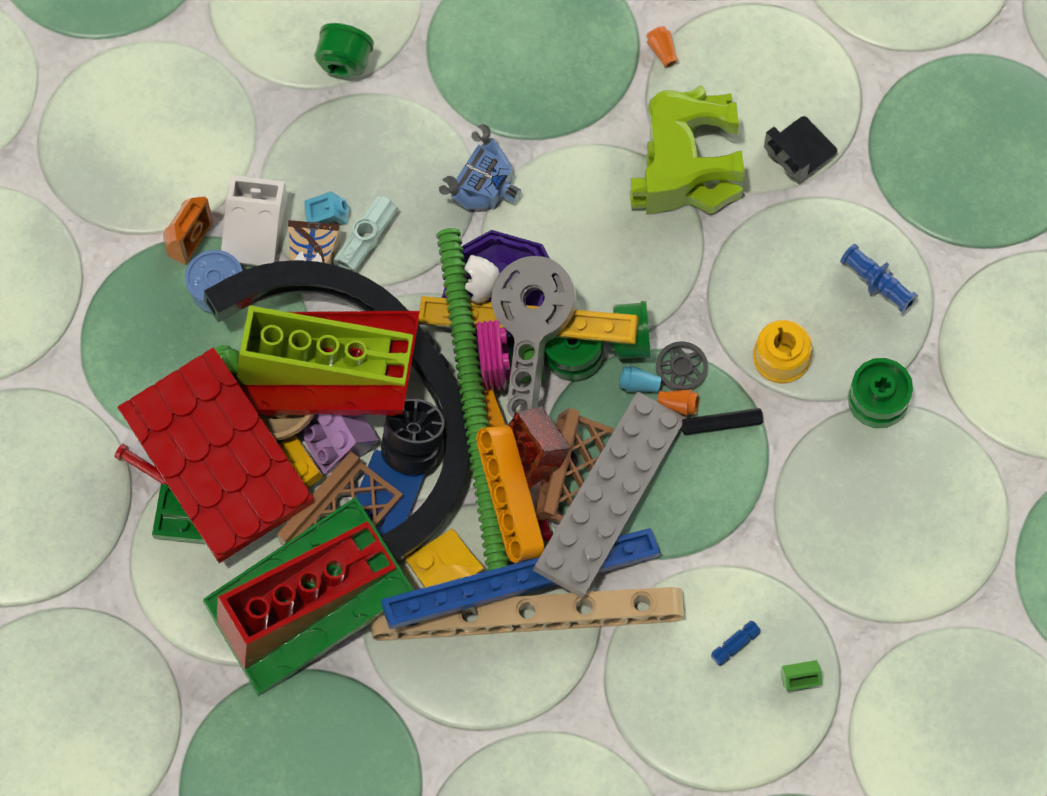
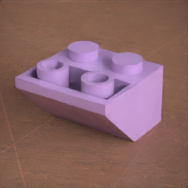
M315 414L309 424L300 431L324 475L333 472L350 452H353L360 458L378 441L364 414H359V416Z

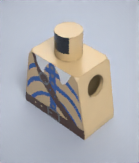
M288 220L290 261L304 260L333 264L342 237L340 224Z

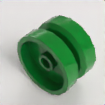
M555 337L545 345V363L550 371L561 379L570 381L586 379L594 374L602 364L604 347L602 341Z
M873 358L864 362L855 371L848 393V405L854 418L863 425L875 429L888 428L897 424L905 415L912 396V378L907 369L897 361L888 358Z

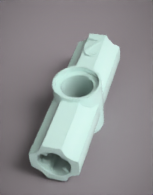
M377 196L363 218L354 223L353 232L334 258V263L356 272L369 251L378 245V238L397 212V206L386 197ZM364 232L371 233L369 237L360 236Z

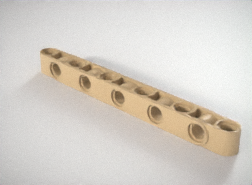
M680 588L625 589L587 592L584 598L574 593L509 597L423 620L415 626L405 625L394 629H389L385 615L382 614L371 622L372 638L380 641L676 622L684 618L682 590ZM637 602H645L649 609L639 611L634 605ZM585 605L590 607L592 612L582 615L577 609ZM525 609H530L535 615L532 618L526 619L521 617L520 613ZM467 613H474L478 617L474 622L463 620V616Z

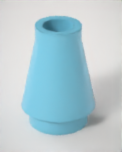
M630 365V367L623 366L619 388L625 389V392L658 393L661 377L633 365Z

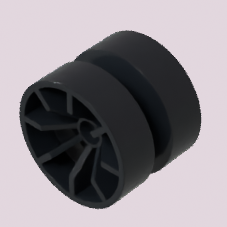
M405 399L403 414L386 415L381 443V456L390 468L400 473L414 475L427 472L436 465L445 424L440 410L424 400Z

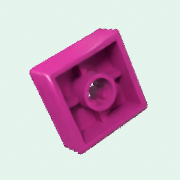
M496 319L494 322L490 320L488 323L485 320L483 323L479 321L477 323V334L485 391L489 392L492 390L494 392L495 389L500 391L501 388L505 391L507 388L506 381H510L511 375L505 327L500 328L499 321Z

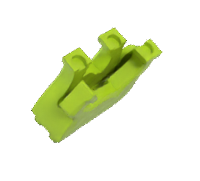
M701 85L688 92L664 90L657 93L650 99L648 104V112L651 118L650 139L647 142L648 154H646L647 168L645 169V177L631 178L630 181L631 209L645 208L646 214L675 210L689 204L708 214H713L725 205L740 200L743 191L742 187L727 180L743 182L744 165L742 150L724 156L697 157L693 132L699 125L706 124L718 126L727 133L738 135L737 103H732V93L706 95V90ZM720 180L718 185L713 189H708L702 183L706 181Z

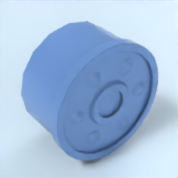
M209 250L197 255L189 263L185 273L186 286L194 303L201 310L212 313L204 301V290L241 272L242 268L238 260L225 251Z

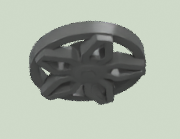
M684 341L671 343L664 347L657 357V375L661 377V382L672 391L693 390L702 384L707 375V358L704 352L692 343ZM681 348H687L694 352L685 355ZM674 349L679 353V355L674 356ZM670 351L671 360L662 361L664 355ZM699 356V358L695 362L691 360L692 358ZM701 361L703 363L702 374L695 368ZM671 366V369L668 370L661 367ZM694 373L698 379L691 377L690 374ZM663 374H672L671 382L667 380ZM676 377L681 378L678 385L674 384ZM685 377L689 382H692L691 384L683 385Z

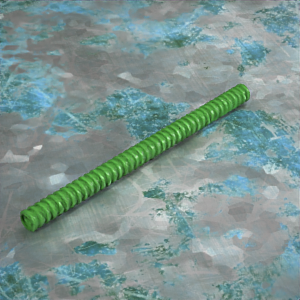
M447 228L439 231L436 234V238L439 240L437 245L441 248L439 249V255L442 256L440 263L443 264L441 266V270L444 272L442 278L445 280L443 285L446 288L445 296L448 297L446 299V303L449 305L447 311L451 313L448 319L452 321L449 325L450 329L453 330L451 332V337L454 338L452 344L455 346L453 352L457 355L454 359L458 363L456 365V370L459 371L457 378L460 379L458 386L462 388L459 393L463 396L461 398V403L464 404L462 411L465 413L463 419L467 421L464 426L468 430L466 432V437L469 438L467 445L470 446L468 453L472 455L469 460L470 463H473L471 466V471L474 472L472 479L476 481L473 483V487L477 489L474 494L475 497H478L476 500V505L479 506L477 513L481 515L478 521L482 523L480 526V531H483L481 539L484 540L482 547L486 549L483 554L484 557H487V560H485V565L488 566L486 571L508 566L510 559L506 555L476 441L478 431L481 428L488 427L490 423L489 420H486L488 417V412L485 411L487 404L483 402L486 400V397L482 394L485 390L481 386L483 384V379L480 378L482 372L478 369L481 364L477 361L480 358L479 353H476L478 350V346L475 344L477 338L473 336L476 331L475 328H472L475 325L474 320L471 319L473 317V313L470 311L472 305L468 303L471 297L467 295L469 291L465 289L468 280L465 278L467 276V272L464 270L466 264L462 262L465 258L461 254L463 252V247L460 246L462 239L459 238L461 232L456 228Z

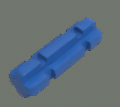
M752 620L746 623L742 628L743 630L739 629L722 643V647L718 646L712 651L711 657L713 661L719 666L723 665L729 660V656L733 657L749 643V639L753 640L760 634L759 626Z

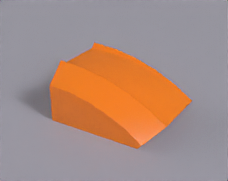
M205 196L185 200L169 226L163 232L167 256L184 265H187L196 248L214 223L209 202Z

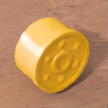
M776 320L767 324L759 333L754 346L753 362L755 368L761 376L774 383L786 384L798 380L806 373L810 365L811 338L806 329L793 321Z

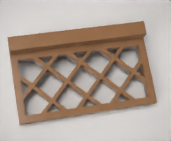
M568 408L558 414L548 454L551 456V460L546 462L544 471L547 476L542 478L535 506L537 519L561 522L564 516L556 514L559 502L566 500L570 507L573 502L571 496L578 493L584 483L577 470L588 466L591 471L594 466L593 462L598 459L596 457L591 460L584 445L594 440L601 454L604 445L600 436L604 434L611 436L615 430L614 428L580 416V411ZM578 424L587 427L591 438L583 442L581 441L577 433ZM578 448L586 463L575 467L570 456L571 452ZM556 463L557 468L553 471L550 470L549 465ZM570 474L573 475L579 489L572 493L568 492L564 484L565 477Z
M350 452L312 494L315 503L293 516L277 533L279 542L283 546L316 524L322 516H328L336 510V500L339 496L352 495L353 499L355 494L371 492L372 505L362 507L365 512L373 511L374 520L372 523L377 528L402 500L403 494L360 462V458L353 452ZM362 472L370 478L371 487L354 488V480ZM387 491L394 496L388 504L376 505L375 492Z

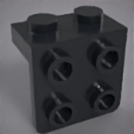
M801 116L781 132L773 126L765 135L764 148L798 183H801L837 155L835 145L806 116Z

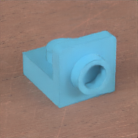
M331 191L304 201L306 222L330 223L337 221L342 225L348 223V204L345 199Z

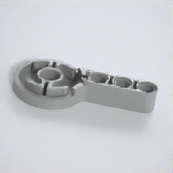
M541 256L524 257L509 264L499 274L492 290L491 300L494 314L499 323L505 327L515 340L507 411L520 424H529L537 416L545 345L548 341L557 337V333L565 328L571 320L576 307V289L569 274L557 262ZM535 290L542 291L545 296L543 304L536 309L528 308L525 303L527 295ZM526 350H535L534 356L530 360H523V354ZM525 376H531V383L527 387L521 388L519 385L521 379ZM527 403L528 409L526 413L517 415V407L520 404Z

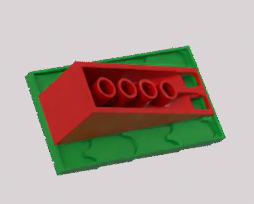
M354 497L205 597L203 603L259 697L297 673L302 667L328 652L333 646L384 614L381 606L382 599L413 591V588L360 502Z

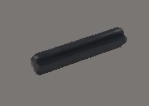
M761 408L685 418L682 420L681 428L684 435L759 425L763 423L764 418Z

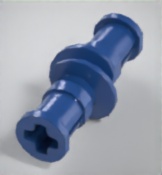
M856 244L850 246L843 254L840 263L843 265L848 264L857 272L858 276L868 281L866 283L869 286L868 292L871 295L881 292L886 299L889 298L900 307L899 311L901 313H905L918 298L915 292L911 293L894 278L892 272H886L889 267L888 262L879 266L874 260L862 253Z

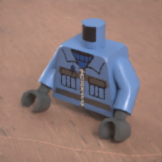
M485 124L478 125L479 129L483 132V136L481 137L478 132L474 131L471 137L476 142L482 141V146L478 144L457 179L453 176H447L442 179L448 184L449 188L442 185L439 187V192L443 195L450 193L451 198L468 210L494 209L501 198L515 203L520 196L521 189L511 184L513 180L511 164L495 140L489 138L491 135L490 128Z

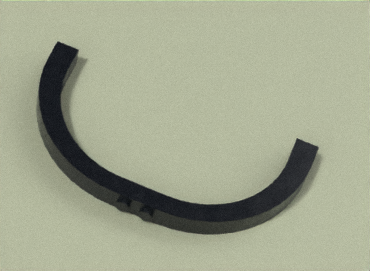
M291 260L262 264L243 270L204 290V301L218 323L259 301L275 296L297 293L330 296L348 302L363 311H409L395 296L371 279L352 270L317 261ZM419 324L417 326L411 365L444 417V458L440 476L424 503L407 520L381 536L397 564L402 563L405 558L421 549L442 527L459 497L469 459L468 449L470 446L467 445L469 438L466 437L468 430L464 426L467 421L463 419L465 413L462 411L464 406L461 403L462 396L448 370L449 364L443 354L438 355L433 347L435 343L428 331L424 332Z

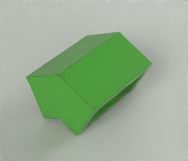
M817 660L781 667L780 672L783 686L787 691L822 685V674ZM814 675V677L790 681V679Z

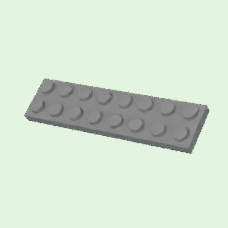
M637 391L534 566V572L584 598L681 429L682 420L686 417Z

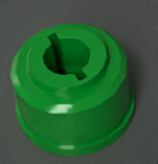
M328 23L323 25L320 29V37L314 54L316 62L327 73L337 77L351 78L361 75L366 69L370 52L374 47V40L371 36L356 27L346 24Z
M646 301L615 305L613 313L637 315L639 319L635 344L610 342L611 351H616V357L619 359L651 358Z

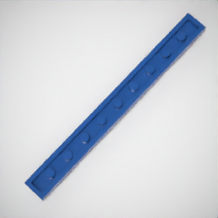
M651 528L619 536L598 573L659 557L660 551ZM538 557L384 598L381 600V606L389 629H394L557 584L533 571L540 558Z

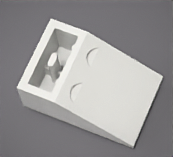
M231 175L226 199L221 251L233 255L241 265L259 266L275 262L287 201L285 181Z

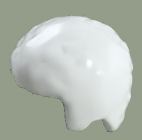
M471 255L464 270L471 275L472 279H468L465 289L473 294L471 298L473 303H484L492 296L494 283L500 273L492 262L482 257Z

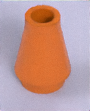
M665 26L657 27L646 35L648 38L647 44L661 60L664 67H670L679 61L676 56L671 32Z
M692 389L659 391L657 402L679 414L689 417L690 414H697L699 393L693 392Z

